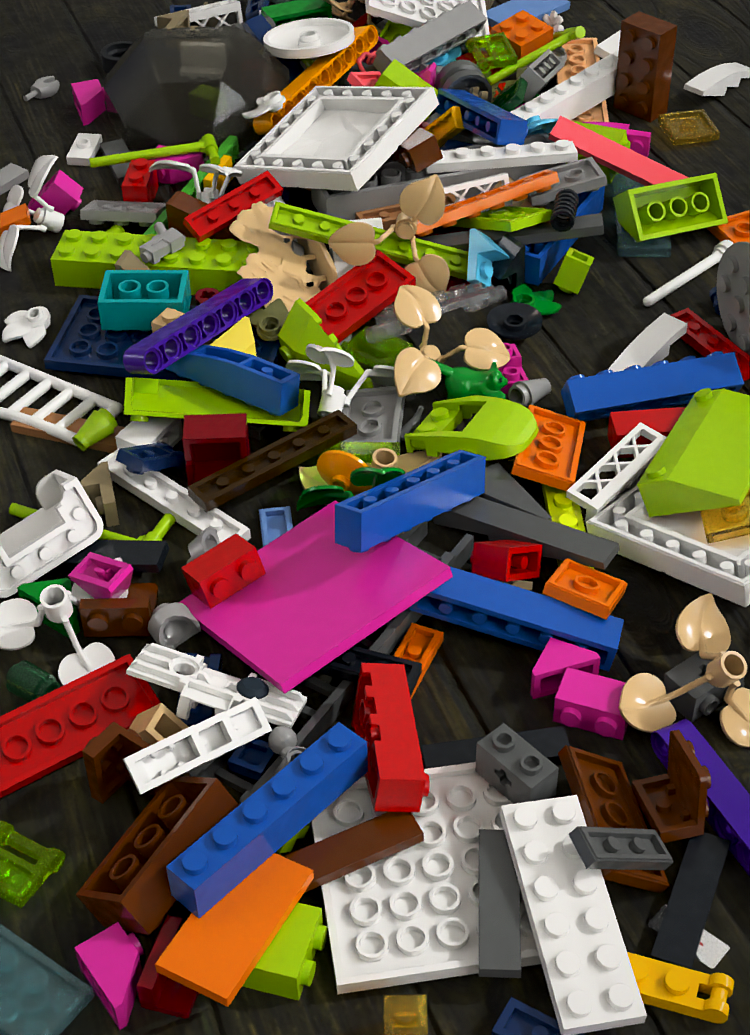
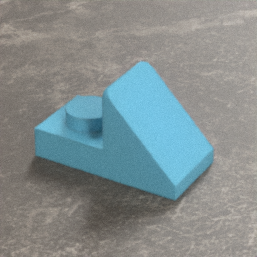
M472 228L469 234L467 281L481 289L491 288L492 262L509 259L510 257L490 237Z

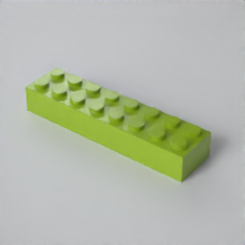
M78 229L65 230L50 259L55 286L101 289L105 271L115 270V263L124 250H130L141 260L139 247L150 241L156 234L140 235L129 232L107 233L105 231L91 232ZM185 237V247L173 254L165 255L155 265L150 262L144 264L150 270H189L191 295H195L197 291L203 288H214L221 292L237 281L244 279L237 274V271L241 266L247 264L245 260L250 253H258L259 249L253 244L234 239L207 238L199 243L196 238Z

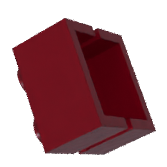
M246 413L184 415L182 440L188 486L250 455Z

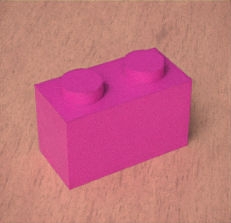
M567 667L555 697L553 721L568 727H576L605 737L623 740L628 723L621 716L618 706L621 691L626 682Z

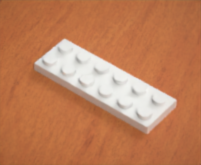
M577 795L502 805L500 809L501 821L561 1035H576L644 1023L647 1013L601 869H586L568 835L577 826L587 827Z

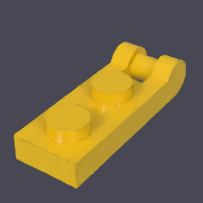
M627 952L644 1004L717 1024L725 1023L728 1020L730 1008L726 1002L727 998L731 997L733 993L734 980L732 977L724 973H713L710 975ZM697 992L708 994L710 998L706 1000L697 998Z

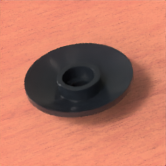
M518 302L498 305L487 316L489 330L501 338L510 340L529 338L538 333L543 324L542 315L536 308Z

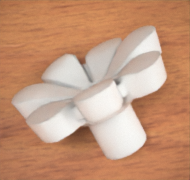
M551 11L550 16L548 14L543 16V21L554 28L553 34L564 30V27L560 25L563 22V18L557 15L556 11Z

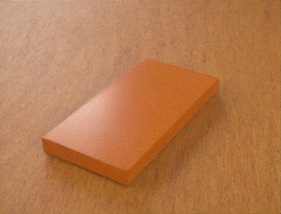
M529 405L528 409L534 415L539 431L531 444L524 451L515 455L511 474L567 492L575 483L586 422Z
M274 853L201 918H197L191 913L155 963L156 971L229 1007L314 879L313 870Z

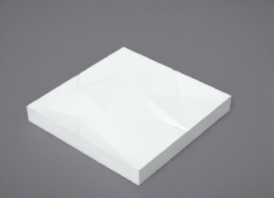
M315 86L234 165L233 168L243 172L241 177H237L239 184H244L268 170L282 187L358 191L398 149V146L439 105L434 87Z
M636 486L586 522L587 533L619 543L620 550L617 554L657 571L665 572L669 576L743 607L750 605V489L739 506L649 517L639 488Z

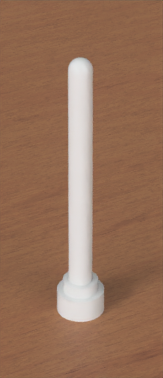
M723 240L715 245L711 255L643 299L644 306L650 307L713 265L720 263L726 249L734 243L730 240Z

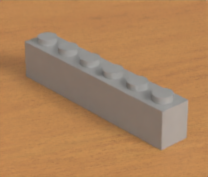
M470 0L463 4L459 3L452 10L442 12L434 20H427L423 26L419 28L414 27L408 34L404 36L399 35L393 42L381 45L376 51L373 65L382 74L389 64L396 59L405 67L414 71L421 64L432 61L478 35L488 18Z

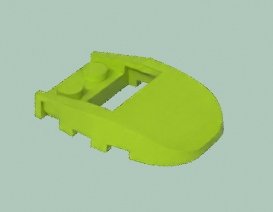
M473 395L433 402V410L413 433H406L404 438L408 453H413L414 450H426L427 456L439 457L440 452L451 454L458 450H464L485 456L486 460H498L515 456L524 451L537 436L539 428L534 415L525 406L502 398ZM472 413H477L462 432L454 431L463 419H470L473 416Z

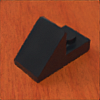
M506 234L502 237L498 246L510 258L493 261L492 276L497 278L503 286L513 291L517 286L525 284V245L509 234Z

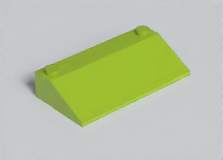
M126 377L124 415H131L130 421L149 422V416L184 419V415L246 413L247 423L283 425V431L295 432L301 429V427L308 425L310 390L299 389L298 406L284 415L275 416L259 407L247 405L242 400L232 396H225L218 390L201 386L195 381Z
M710 388L701 389L694 394L637 483L649 517L732 507L742 504L750 489V395L727 389L711 390Z

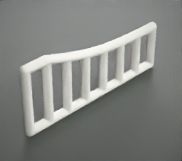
M0 355V377L8 371L17 373L15 377L0 388V403L30 379L39 382V384L10 407H0V419L11 422L15 420L30 425L76 446L72 437L77 433L66 428L78 418H82L95 406L106 409L114 418L123 411V406L119 402ZM51 388L61 391L32 416L20 412L23 407H29ZM73 397L83 400L82 403L56 424L43 420L51 412L55 413Z

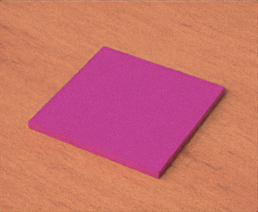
M335 500L257 551L266 572L257 580L211 609L193 594L178 603H183L189 608V611L197 619L202 630L285 694L453 577L450 566L398 536L391 537V540L381 542L362 553L352 552L348 547L336 544L335 504L339 502Z

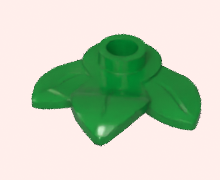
M522 284L512 291L513 299L511 302L528 304L536 308L541 315L554 314L561 309V304L553 302V290L532 292L527 285Z

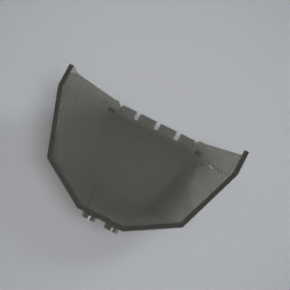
M218 26V29H214V27H195V30H191L190 27L171 28V31H167V28L150 29V32H145L142 36H138L105 77L104 93L108 118L119 137L124 140L127 148L132 151L154 149L158 145L174 146L198 142L205 134H212L218 148L229 135L237 136L239 153H242L245 146L253 141L261 140L265 136L258 135L253 128V118L246 119L242 113L257 108V98L264 97L274 91L281 92L290 84L289 69L275 56H272L249 32L244 33L240 28H235V26ZM203 153L204 161H207L209 156Z

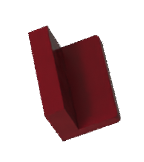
M167 915L136 987L141 1008L187 1019L199 993L158 973L155 967V963L183 925V918Z

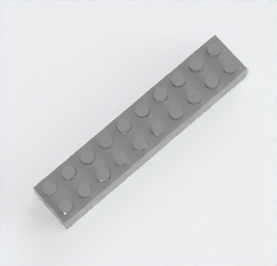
M547 133L527 136L524 145L537 141L543 143H553L554 141L548 139L549 135ZM492 142L478 145L466 146L465 148L476 149L486 145H490L493 147H502L506 145H496ZM387 160L358 191L311 189V201L319 213L345 220H356V212L399 204L400 194L406 186L433 174H437L443 187L502 173H508V176L516 181L521 176L566 163L426 174L425 169L417 173L410 168H405L397 161ZM499 181L494 182L489 190H492ZM475 187L469 188L464 198L467 199L478 195L481 191Z

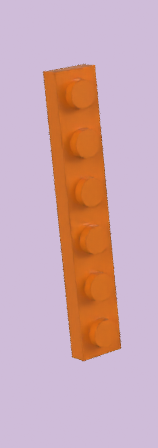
M546 169L445 206L443 216L433 225H424L418 220L416 235L420 237L429 235L434 232V228L439 226L443 228L451 227L457 224L458 219L464 217L466 219L478 217L481 215V211L488 208L490 210L502 208L505 206L504 202L512 199L513 201L524 200L528 198V194L531 192L541 193L551 189V185L560 182L558 173Z

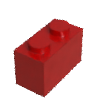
M145 158L131 160L121 185L123 201H154L159 187L157 170L149 172V168L156 160H147Z
M236 533L181 567L192 594L210 609L266 574L256 547Z
M509 539L474 542L473 551L470 556L471 573L504 582L540 577L543 545Z

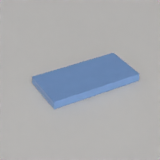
M510 0L486 10L488 25L494 27L522 10L543 21V16L545 14L550 16L553 10L560 14L570 9V1Z

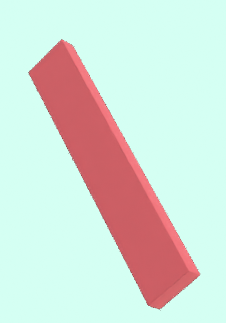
M562 116L559 117L548 138L554 142L558 140L573 141L578 154L587 158L593 157L597 163L644 186L689 178Z

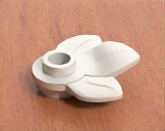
M280 91L271 92L264 97L257 98L256 103L258 107L252 111L242 113V115L246 119H252L267 113L269 110L270 112H276L283 108L286 98L284 95H281Z
M38 306L28 311L20 310L10 314L4 320L7 326L2 332V341L7 343L23 337L28 348H33L44 338L46 329L50 325L51 315L48 309Z

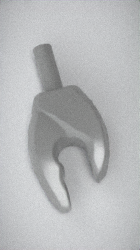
M54 76L39 78L31 86V92L23 96V99L28 101L33 97L39 99L51 97L58 92L60 83L58 80H55Z

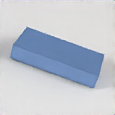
M290 506L259 509L263 547L293 528Z

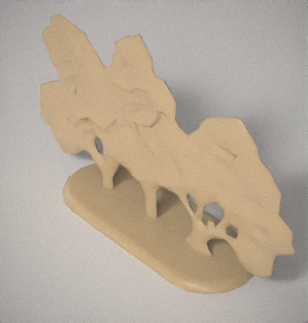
M258 201L252 204L251 209L241 210L237 215V220L233 221L229 227V231L241 241L253 244L259 249L258 253H250L245 260L247 264L241 266L237 274L242 278L269 279L273 285V296L264 307L266 308L270 303L280 298L289 312L295 301L299 298L306 303L321 292V290L338 279L336 267L324 243L291 234L290 236L280 235L274 230L269 229L274 207H268L262 201ZM284 238H289L290 241L285 243ZM294 239H297L298 243L304 246V255L300 256L293 252L291 243ZM306 262H308L313 274L306 272ZM313 282L314 285L308 287L306 283Z

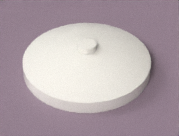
M309 18L288 22L269 30L264 35L263 42L265 51L272 56L286 59H309L343 50L354 42L355 33L354 26L345 20Z

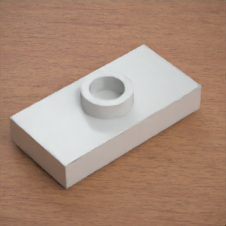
M78 133L66 156L67 165L90 166L89 158L96 156L100 143H102V135Z

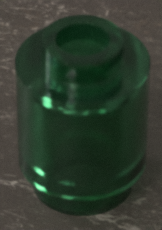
M27 660L14 664L6 675L7 690L28 703L60 688V684L56 681L54 675Z

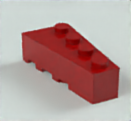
M361 663L351 726L354 733L367 741L368 772L364 775L373 809L380 812H420L422 798L427 797L429 794L430 781L429 775L424 772L405 665Z

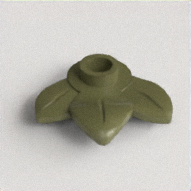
M277 298L264 310L259 308L247 317L250 318L251 325L256 328L257 335L262 340L275 341L279 339L278 334L289 312L283 301Z

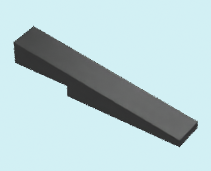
M478 496L472 498L470 502L462 503L452 508L449 512H443L433 517L434 524L488 535L489 541L509 539L542 544V557L561 561L568 558L585 566L604 570L620 550L619 543Z

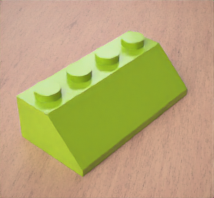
M716 173L629 189L613 197L619 224L637 242L728 223Z

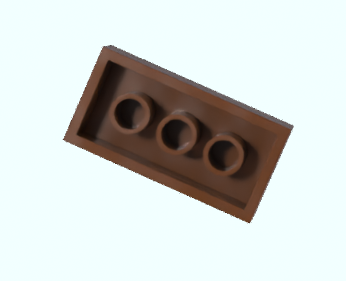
M640 11L621 21L614 108L648 122L654 121L667 112L678 25Z
M179 776L164 783L76 893V896L104 927H110L118 922L125 931L150 935L153 930L162 924L165 914L176 901L171 896L166 866L238 807L239 804L217 778Z

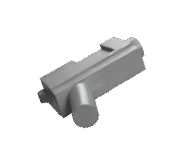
M157 222L154 225L157 235L141 245L139 250L141 260L144 263L150 262L155 265L160 262V258L169 253L173 254L185 247L184 241H186L185 235L173 227L167 230L162 222Z

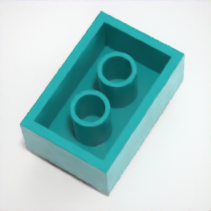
M106 270L97 301L102 330L150 331L152 330L151 322L167 307L187 313L190 309L192 298L189 270Z

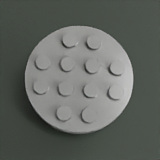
M737 242L726 249L720 260L716 284L717 300L723 326L729 339L750 356V243Z

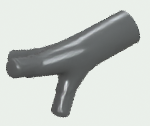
M419 406L415 415L401 428L400 443L405 440L404 435L406 433H413L421 424L423 406Z

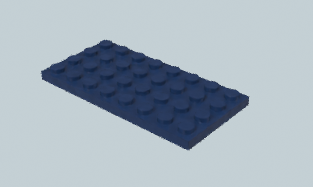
M78 296L44 359L45 369L62 372L193 381L188 378L179 377L176 373L167 369H163L156 374L129 373L123 364L125 351L152 334V330H102L97 304L99 296ZM190 305L189 311L196 306ZM251 325L255 340L256 356L277 364L280 356L279 348L281 347L279 339L275 341L262 340L257 335L256 328ZM218 334L215 337H213L212 341L214 342L216 339H218L221 336V334Z

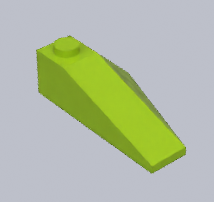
M300 298L293 304L278 334L281 345L279 352L286 362L289 360L308 361L330 372V365L319 364L309 359L305 353L306 346L308 344H315L323 348L343 349L333 333L328 336L320 326L322 319ZM356 360L352 367L336 366L334 385L340 386L344 390H351L365 371ZM367 377L359 389L373 388L372 379Z

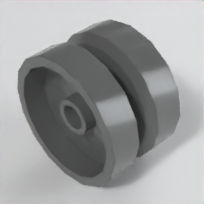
M460 59L450 62L441 69L434 84V88L437 90L438 88L469 92L471 87H479V92H488L487 101L490 103L493 96L491 85L479 67L470 60Z

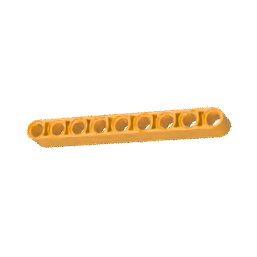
M374 25L354 27L355 40L351 45L338 52L321 56L280 92L286 98L282 109L276 112H270L269 110L267 113L253 118L255 132L258 135H266L315 86H332L356 64L357 58L362 53L369 52L377 44L378 31Z

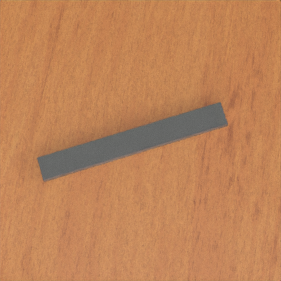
M602 213L576 216L574 226L566 232L556 231L550 221L513 232L477 230L490 237L497 245L506 234L527 245L603 235L604 225ZM470 230L417 237L418 239L469 251Z

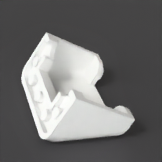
M57 469L43 477L38 482L35 493L42 508L0 534V598H7L17 593V587L21 584L32 583L101 537L104 526L103 521L77 477Z

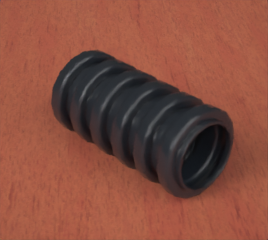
M563 189L556 194L550 223L556 231L566 232L574 226L579 197L571 189Z

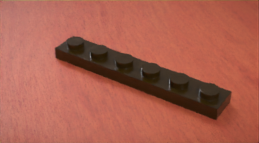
M338 409L187 486L188 496L207 513L356 435L357 424Z

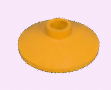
M328 450L323 452L318 458L317 470L328 485L341 486L344 488V491H351L354 496L372 488V485L355 486L351 483L350 474L352 471L358 468L369 467L355 455L341 450Z

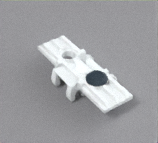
M155 643L146 644L126 671L127 675L181 692L176 717L185 720L189 718L191 708L195 709L198 703L215 708V715L256 697L269 723L292 728L307 702V697L303 696L300 692L291 689L284 694L269 681L258 678V674L251 672L247 678L240 679L207 668V664L203 663L204 656L197 654L194 657Z

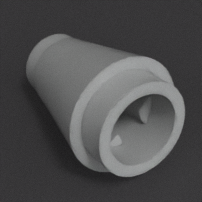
M546 378L517 381L509 389L508 398L510 401L528 408L529 405H534L551 392V384Z

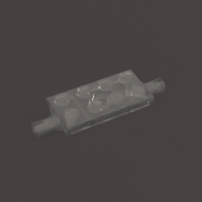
M482 282L468 285L465 283L451 286L449 291L444 292V290L431 293L440 304L441 314L460 307L465 312H473L504 301L507 298V292L503 286H483ZM394 305L384 308L385 313L375 315L377 325L366 328L365 337L370 344H374L392 337L411 333L413 328L403 325L397 319Z

